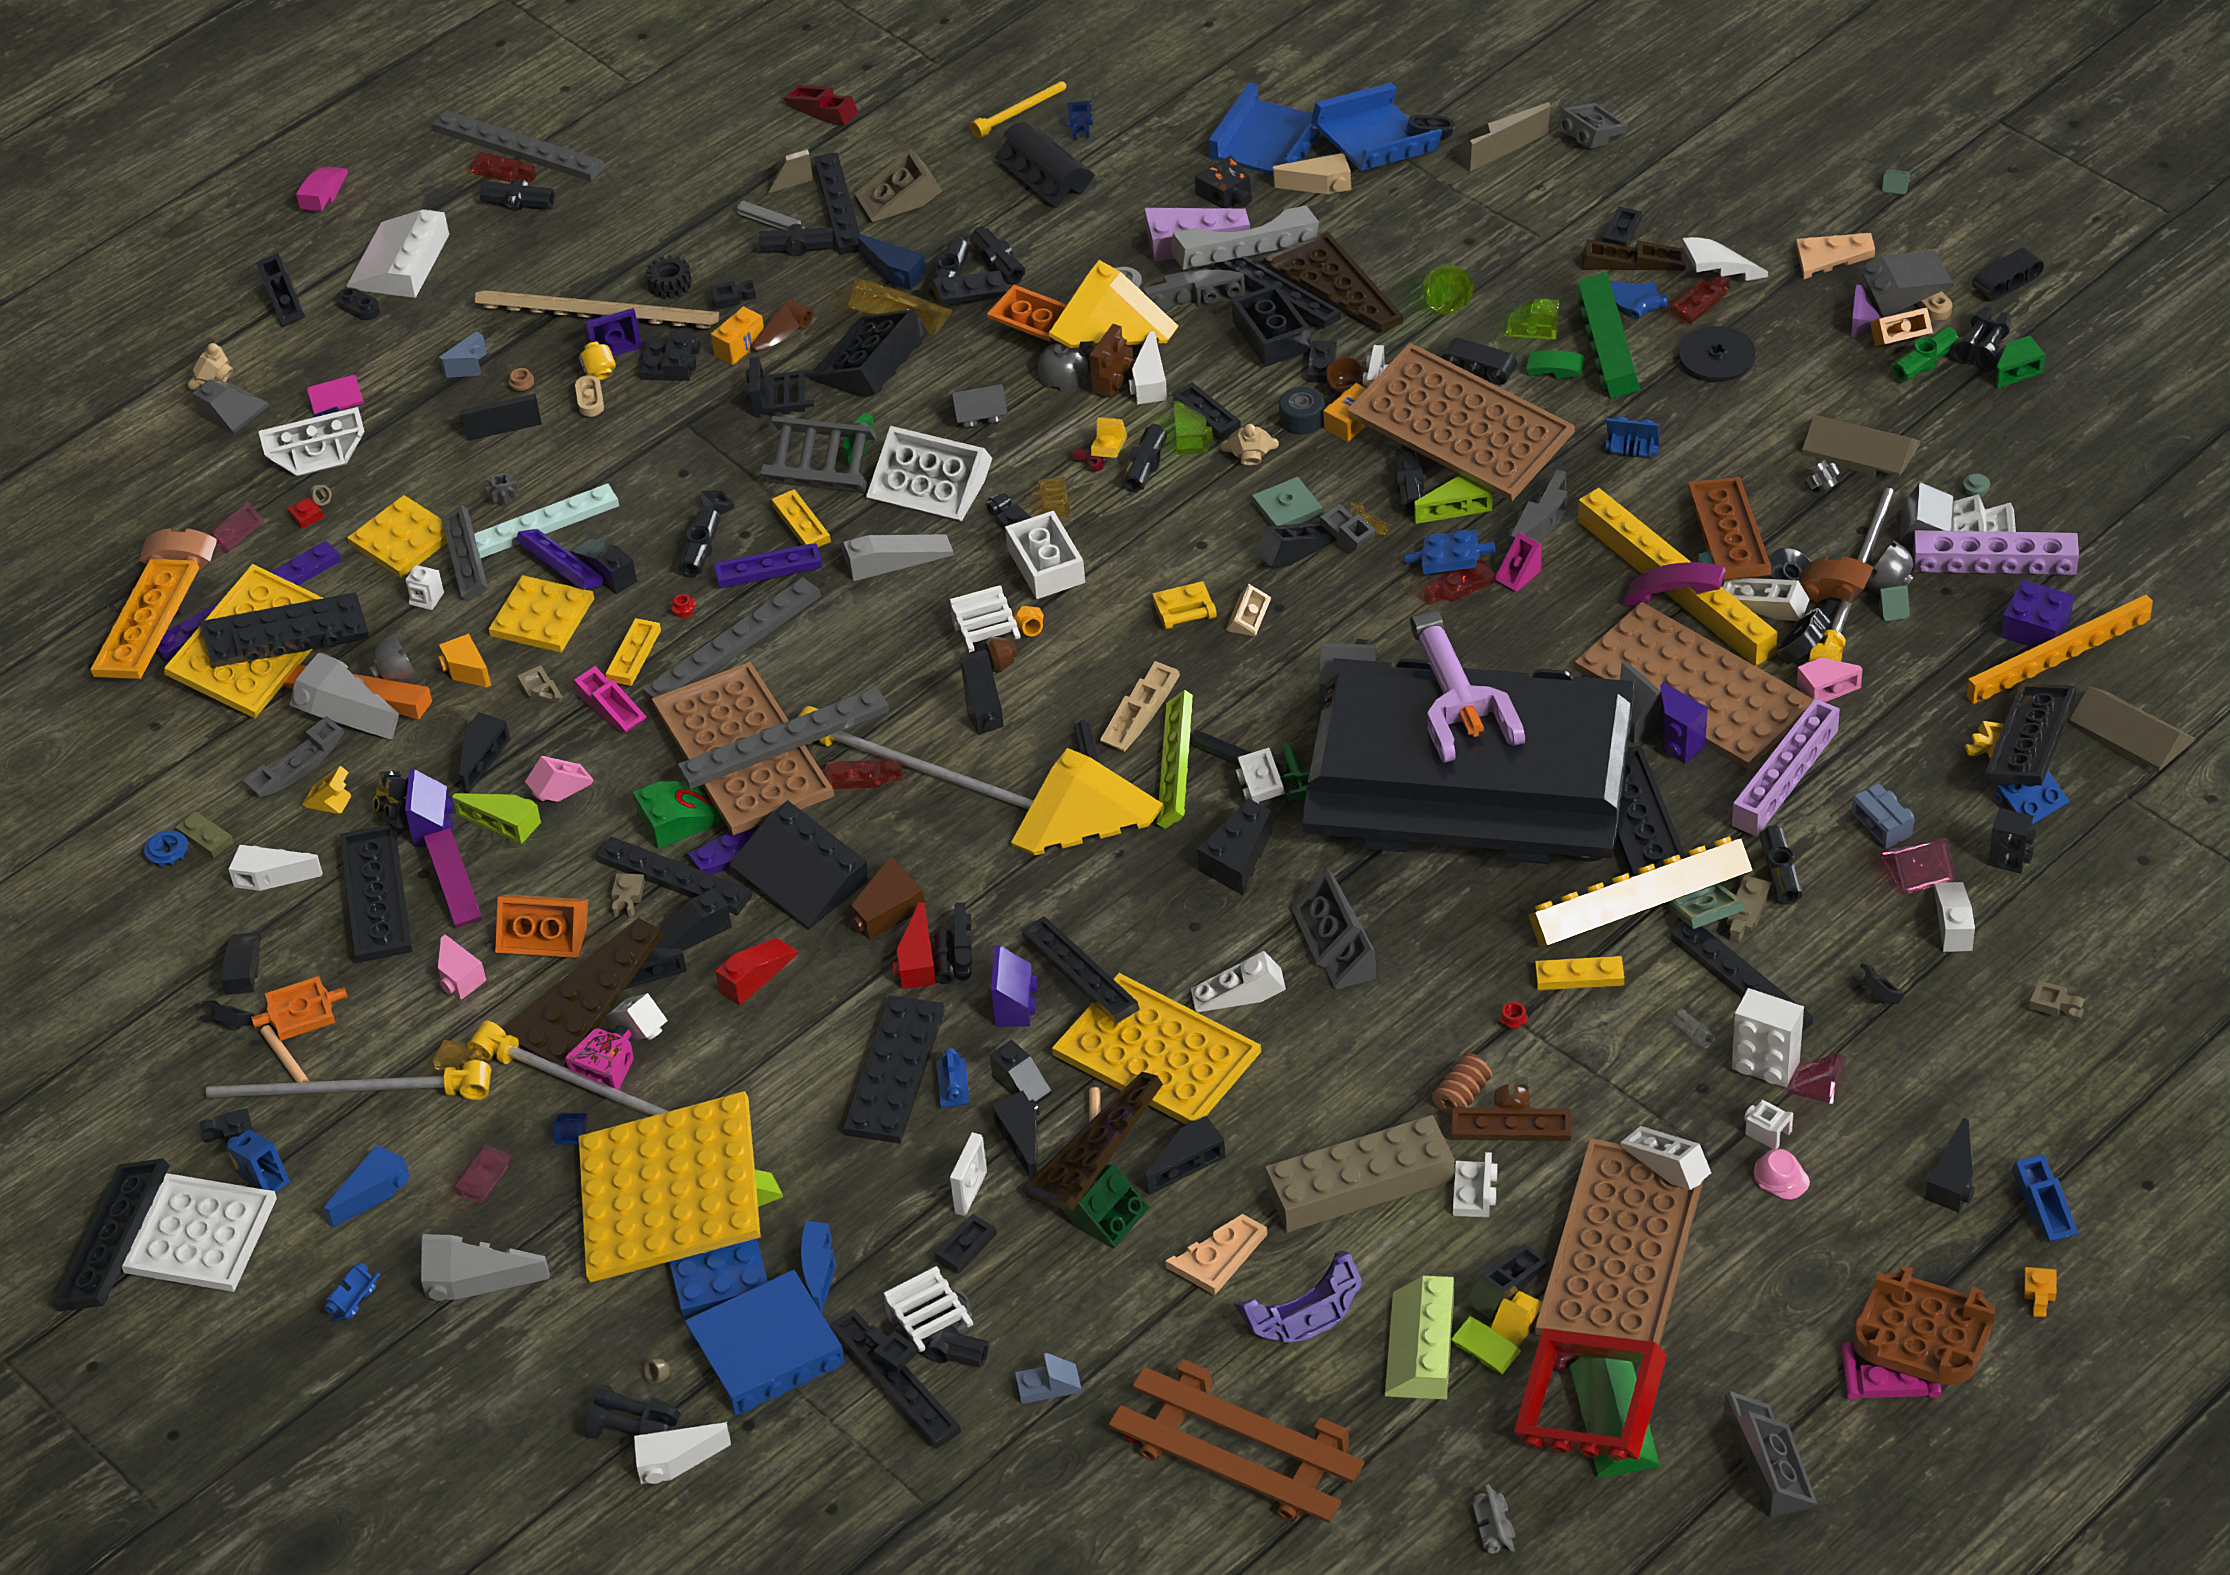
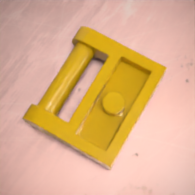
M1203 581L1153 593V602L1165 630L1173 628V625L1205 617L1208 619L1217 617L1215 605L1211 601Z

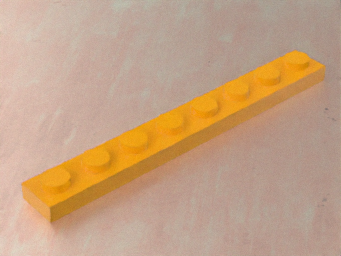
M2144 595L1969 678L1967 699L1972 704L1988 699L1992 695L2004 689H2009L2027 678H2032L2050 667H2055L2059 663L2071 657H2076L2094 646H2099L2115 636H2120L2138 625L2145 624L2150 620L2153 600Z

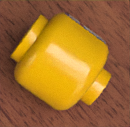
M591 342L585 345V350L579 356L585 375L595 376L599 380L610 377L616 364L609 346L599 344L598 342Z

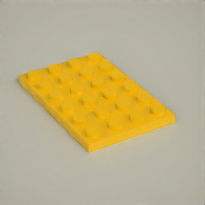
M252 564L205 620L317 600L323 597ZM199 626L165 666L164 671L165 675L256 719L284 685V681L298 664L302 663L312 649L304 652L284 654L278 657L273 656L251 662L247 661L212 668Z
M1120 973L1114 980L1138 1001L1140 1010L1115 1024L1103 1011L1092 1003L1052 1047L1055 1057L1121 1091L1141 1072L1157 1075L1163 1085L1149 1103V1106L1186 1125L1191 1121L1207 1116L1261 1053L1260 1044Z

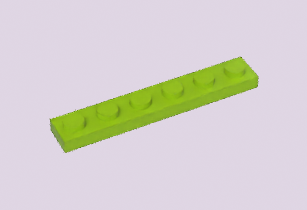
M1186 690L1166 703L1159 801L1163 803V808L1157 816V824L1164 829L1180 821L1185 813L1193 697Z

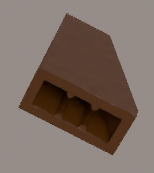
M891 857L884 863L851 905L853 912L851 921L854 928L859 933L863 932L871 940L913 916L918 904H925L923 890L896 860Z

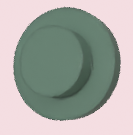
M1971 474L1964 479L1963 487L1967 495L1974 496L1979 494L1980 497H1983L1990 488V481L1984 475Z

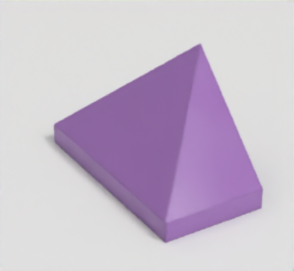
M1856 285L1852 338H1857L1871 330L1870 321L1880 319L1879 314L1861 285Z

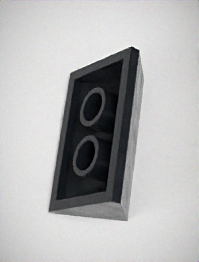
M536 394L461 410L468 441L542 425Z

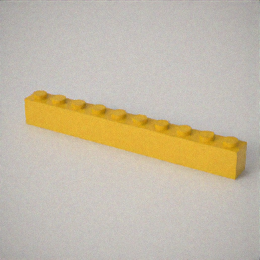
M1600 488L1579 499L1578 522L1641 574L1668 564L1690 562ZM1692 586L1664 591L1754 666L1757 667L1776 655L1777 631L1723 587L1719 590L1697 594Z

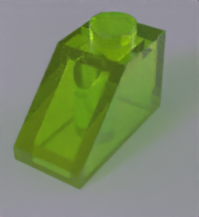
M1534 298L1511 313L1508 317L1506 336L1556 340L1559 325V300Z
M1173 401L1178 455L1208 453V442H1213L1212 427H1206V416L1179 401Z

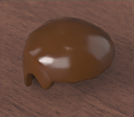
M1343 357L1334 360L1327 366L1328 387L1334 394L1341 396L1345 390L1351 388L1355 383L1363 386L1364 369L1360 361L1354 358Z

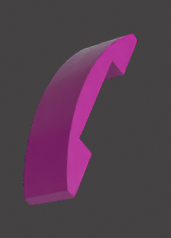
M1699 562L1674 563L1651 569L1639 575L1629 584L1624 605L1627 607L1638 605L1641 602L1649 603L1653 593L1691 586L1696 594L1719 590L1726 569L1724 566Z

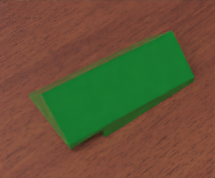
M1583 1355L1570 1365V1372L1577 1393V1405L1585 1433L1621 1438L1637 1379L1633 1363L1631 1361ZM1649 1423L1639 1460L1626 1458L1617 1461L1611 1459L1608 1455L1598 1454V1457H1592L1598 1478L1659 1468V1461Z

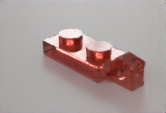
M480 152L470 165L472 174L510 183L515 179L533 182L537 177L534 165L485 152Z
M1719 275L1712 282L1703 280L1671 306V314L1688 324L1693 323L1723 299L1726 292L1730 289V277H1721Z
M1480 559L1476 563V568L1453 571L1424 587V599L1429 605L1442 599L1453 602L1495 583L1496 574Z
M886 760L827 762L826 778L833 789L877 788L887 781L902 780L901 762Z

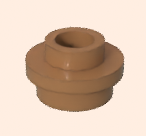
M525 368L515 369L510 374L509 385L514 390L525 391L534 384L533 375Z

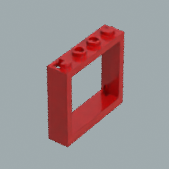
M1543 1328L1514 1433L1524 1441V1445L1533 1446L1535 1449H1541L1542 1446H1546L1560 1453H1569L1570 1450H1574L1588 1457H1598V1454L1608 1455V1457L1617 1461L1626 1458L1639 1460L1667 1354L1656 1342ZM1557 1352L1641 1363L1621 1438L1537 1426Z

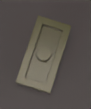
M196 811L175 827L176 831L182 833L189 843L213 859L234 843L232 835Z

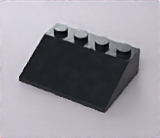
M915 309L861 316L815 368V376H810V379L857 396L876 395L882 390L885 382L896 374L898 367L909 359L911 352L922 344V340L928 334V331Z
M788 800L765 819L730 864V869L808 930L868 881L867 861Z

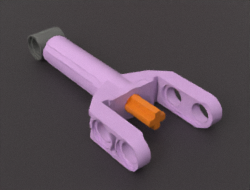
M1436 610L1411 616L1410 626L1412 634L1416 641L1419 640L1444 694L1436 699L1427 712V730L1441 761L1445 763L1454 761L1456 758L1453 744L1454 737L1448 725L1463 721L1468 734L1477 737L1479 732L1484 731L1479 717L1486 716L1489 712H1493L1507 743L1512 746L1525 743L1522 723L1508 694L1491 687L1471 686L1444 631L1439 611Z

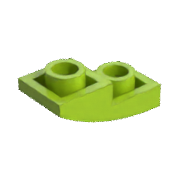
M1471 1316L1451 1339L1457 1347L1476 1356L1483 1365L1500 1374L1506 1371L1521 1352L1512 1342Z

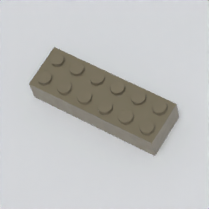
M1433 1115L1265 1166L1266 1187L1286 1232L1455 1181L1454 1157Z

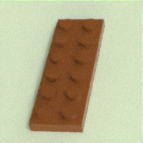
M1734 477L1688 482V492L1712 564L1724 566L1726 569L1723 580L1746 577L1758 578L1771 575V564L1741 478Z

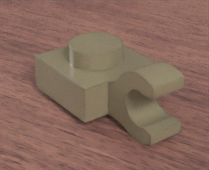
M2039 980L2030 1000V1009L2058 1016L2061 1010L2068 1017L2080 1020L2084 1012L2082 1006L2085 999L2079 996L2067 995V988Z

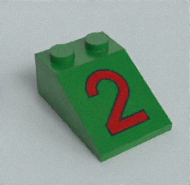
M685 781L656 782L633 792L637 815L658 849L724 823L723 818L702 785L689 789Z

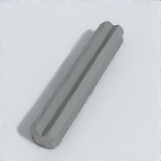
M741 201L737 206L738 214L782 230H787L792 224H801L800 220L746 201Z

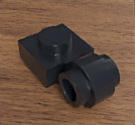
M997 493L990 497L986 503L988 512L992 516L996 515L997 524L1004 530L1005 526L1032 518L1019 505L1012 506L1011 500L1006 493Z

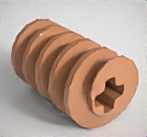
M1470 1052L1464 1053L1463 1057L1452 1067L1451 1072L1445 1076L1444 1081L1439 1084L1438 1089L1433 1092V1102L1442 1112L1451 1115L1452 1108H1468V1105L1473 1103L1474 1097L1480 1094V1089L1486 1086V1081L1492 1078L1491 1069L1477 1055Z

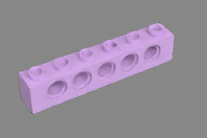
M1915 530L1913 544L1914 572L2077 575L2079 560L2077 533Z
M1816 698L1813 700L1733 803L1732 826L1756 837L1838 732L1839 708Z

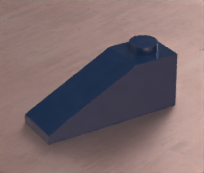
M860 234L858 236L860 256L889 284L912 290L926 273L924 255L922 253Z

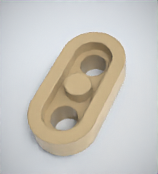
M1942 291L1916 303L1921 309L1927 308L1929 317L1934 320H1945L1952 313V302Z
M592 375L579 378L575 383L579 411L584 416L594 417L604 410L600 380Z

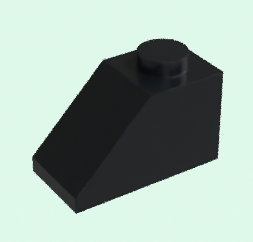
M1012 1039L989 1055L992 1077L1012 1095L1024 1091L1029 1100L1033 1099L1038 1104L1052 1094L1050 1087L1031 1056Z

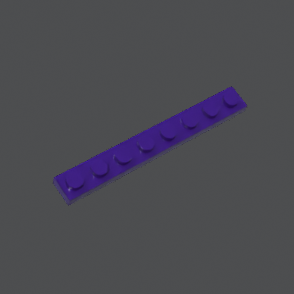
M325 540L271 571V573L299 586L342 560L340 553ZM221 600L166 631L155 652L165 662L172 659L199 628L200 621H204Z

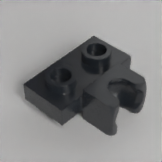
M381 771L378 775L376 796L373 798L375 814L396 828H407L406 799L403 797H407L409 777H401L400 771Z

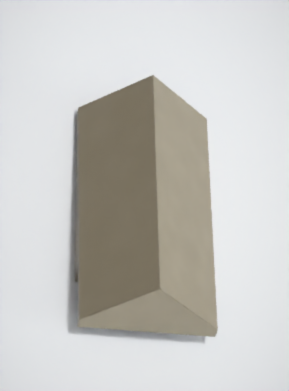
M1547 102L1467 132L1470 140L1451 148V153L1471 172L1547 135L1549 131L1550 103Z
M1814 415L1802 454L1830 463L1834 462L1836 465L1875 477L1878 470L1900 477L1918 449L1920 440Z
M2091 686L2088 687L2069 719V724L2135 765L2142 760L2158 771L2163 769L2194 741L2193 736L2104 690Z

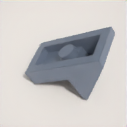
M477 331L439 357L443 376L448 378L481 375L478 360L487 354L482 334Z
M1044 1353V1367L1015 1372L1021 1404L1082 1392L1076 1364L1048 1353Z

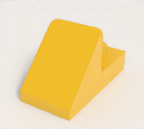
M1097 418V437L1091 446V456L1117 458L1127 439V432L1121 419Z
M341 766L330 772L312 786L302 805L315 810L335 814L342 813L351 798V794L344 789L346 783L343 782L349 772Z
M1521 1291L1517 1292L1512 1301L1504 1298L1501 1301L1491 1329L1519 1347L1537 1323L1543 1302Z

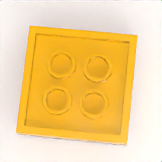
M405 495L347 537L350 546L399 578L405 576L415 565H419L448 543L442 519Z
M522 575L489 627L490 636L562 653L594 600L593 591Z

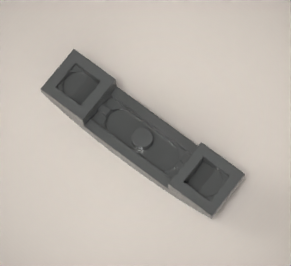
M324 717L306 731L309 739L271 768L264 764L244 778L242 780L243 783L259 797L267 796L289 787L306 776L325 759L344 734L343 729L329 717Z

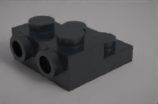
M671 332L669 339H647L639 371L640 380L690 381L692 371L696 370V354L700 353V339H696L695 332Z

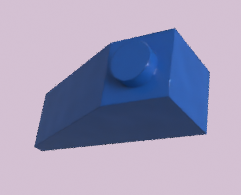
M376 1145L324 1206L329 1225L336 1227L391 1198L399 1188L406 1184L410 1176L405 1158Z

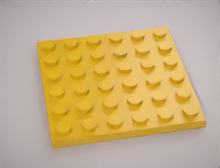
M745 1091L579 1136L586 1276L590 1283L761 1237L749 1099Z

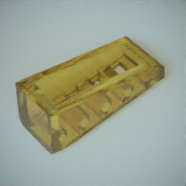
M1065 478L1039 480L1043 514L1054 510L1058 518L1070 516Z

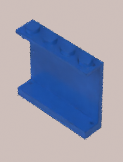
M1248 83L1210 137V159L1221 161L1231 155L1241 167L1273 175V166L1301 161L1304 156H1307L1310 147L1314 141H1318L1321 132L1311 123L1312 113L1258 100V85Z
M1392 83L1315 102L1311 123L1361 171L1437 151L1442 134L1441 129L1430 130V132L1415 136L1410 134L1406 128L1409 118L1393 104L1397 87Z
M795 1270L685 1320L690 1341L694 1347L699 1345L729 1395L735 1416L745 1411H750L757 1405L772 1398H778L785 1392L799 1385H805L812 1379L824 1373L832 1372L845 1364L840 1342Z

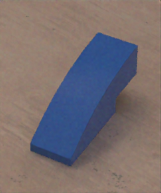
M2045 1154L2016 1161L2011 1169L2031 1215L2047 1241L2050 1243L2078 1235L2077 1227L2058 1178H2053Z
M805 1221L801 1244L803 1274L807 1291L822 1314L836 1269L833 1249H830L832 1243L831 1233L827 1223Z

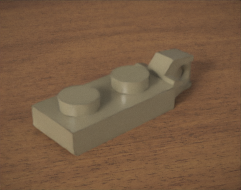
M1744 876L1736 896L1743 901L1745 911L1727 917V925H1731L1729 941L1740 943L1745 930H1755L1770 895L1772 882Z

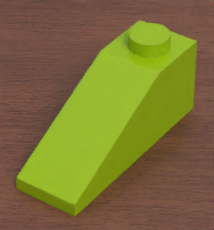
M1459 475L1414 502L1415 523L1419 524L1492 511V490L1463 475Z
M455 793L452 796L457 816L520 844L541 823L537 804L530 799H524L517 795Z

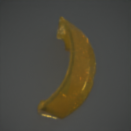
M858 278L855 279L847 305L850 308L869 314L915 309L928 334L934 337L952 312V309L930 300Z

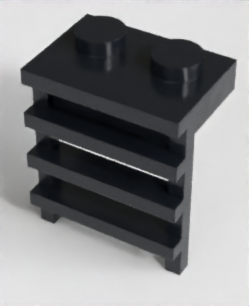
M760 357L750 358L749 368L745 370L746 380L749 384L745 386L747 401L751 400L756 418L761 417V413L770 412V416H774L776 411L785 410V414H790L792 409H800V412H805V408L814 407V400L805 401L806 377L815 376L814 369L764 375ZM799 378L798 402H791V379ZM784 380V403L776 404V381Z

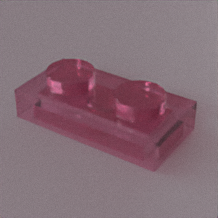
M246 502L209 535L217 539L216 543L226 554L260 526L264 519L249 502Z
M485 1145L455 1186L456 1194L482 1204L512 1162L511 1155Z

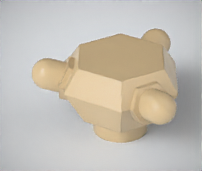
M210 343L207 346V350L199 357L193 369L194 377L188 382L190 390H197L210 379L222 382L228 380L233 368L229 366V361L220 346Z
M1247 424L1244 428H1239L1232 433L1228 441H1223L1221 443V450L1230 452L1240 458L1241 464L1253 466L1260 464L1261 457L1268 451L1276 449L1279 446V442L1260 427Z

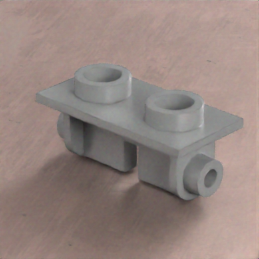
M1488 1484L1486 1485L1488 1494L1481 1493L1476 1495L1473 1502L1478 1524L1482 1525L1489 1522V1524L1479 1528L1483 1546L1489 1553L1499 1552L1500 1547L1504 1545L1513 1552L1515 1550L1512 1538L1515 1537V1532L1510 1521L1505 1516V1512L1508 1511L1506 1500L1501 1493L1497 1494Z

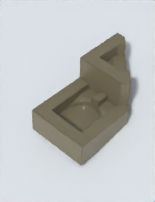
M541 665L517 675L518 683L530 700L545 702L563 701V697L554 681L548 678Z

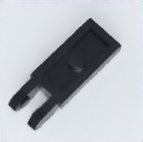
M956 902L954 904V974L959 980H966L971 977L972 938L971 936H966V931H971V914H966V902Z

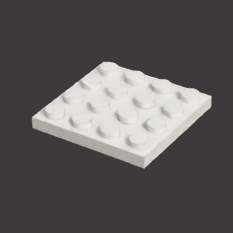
M166 1173L164 1181L133 1242L131 1251L123 1263V1272L234 1292L277 1199L275 1191Z

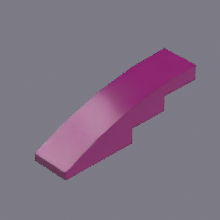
M445 829L424 836L455 929L481 921L482 916L451 829Z

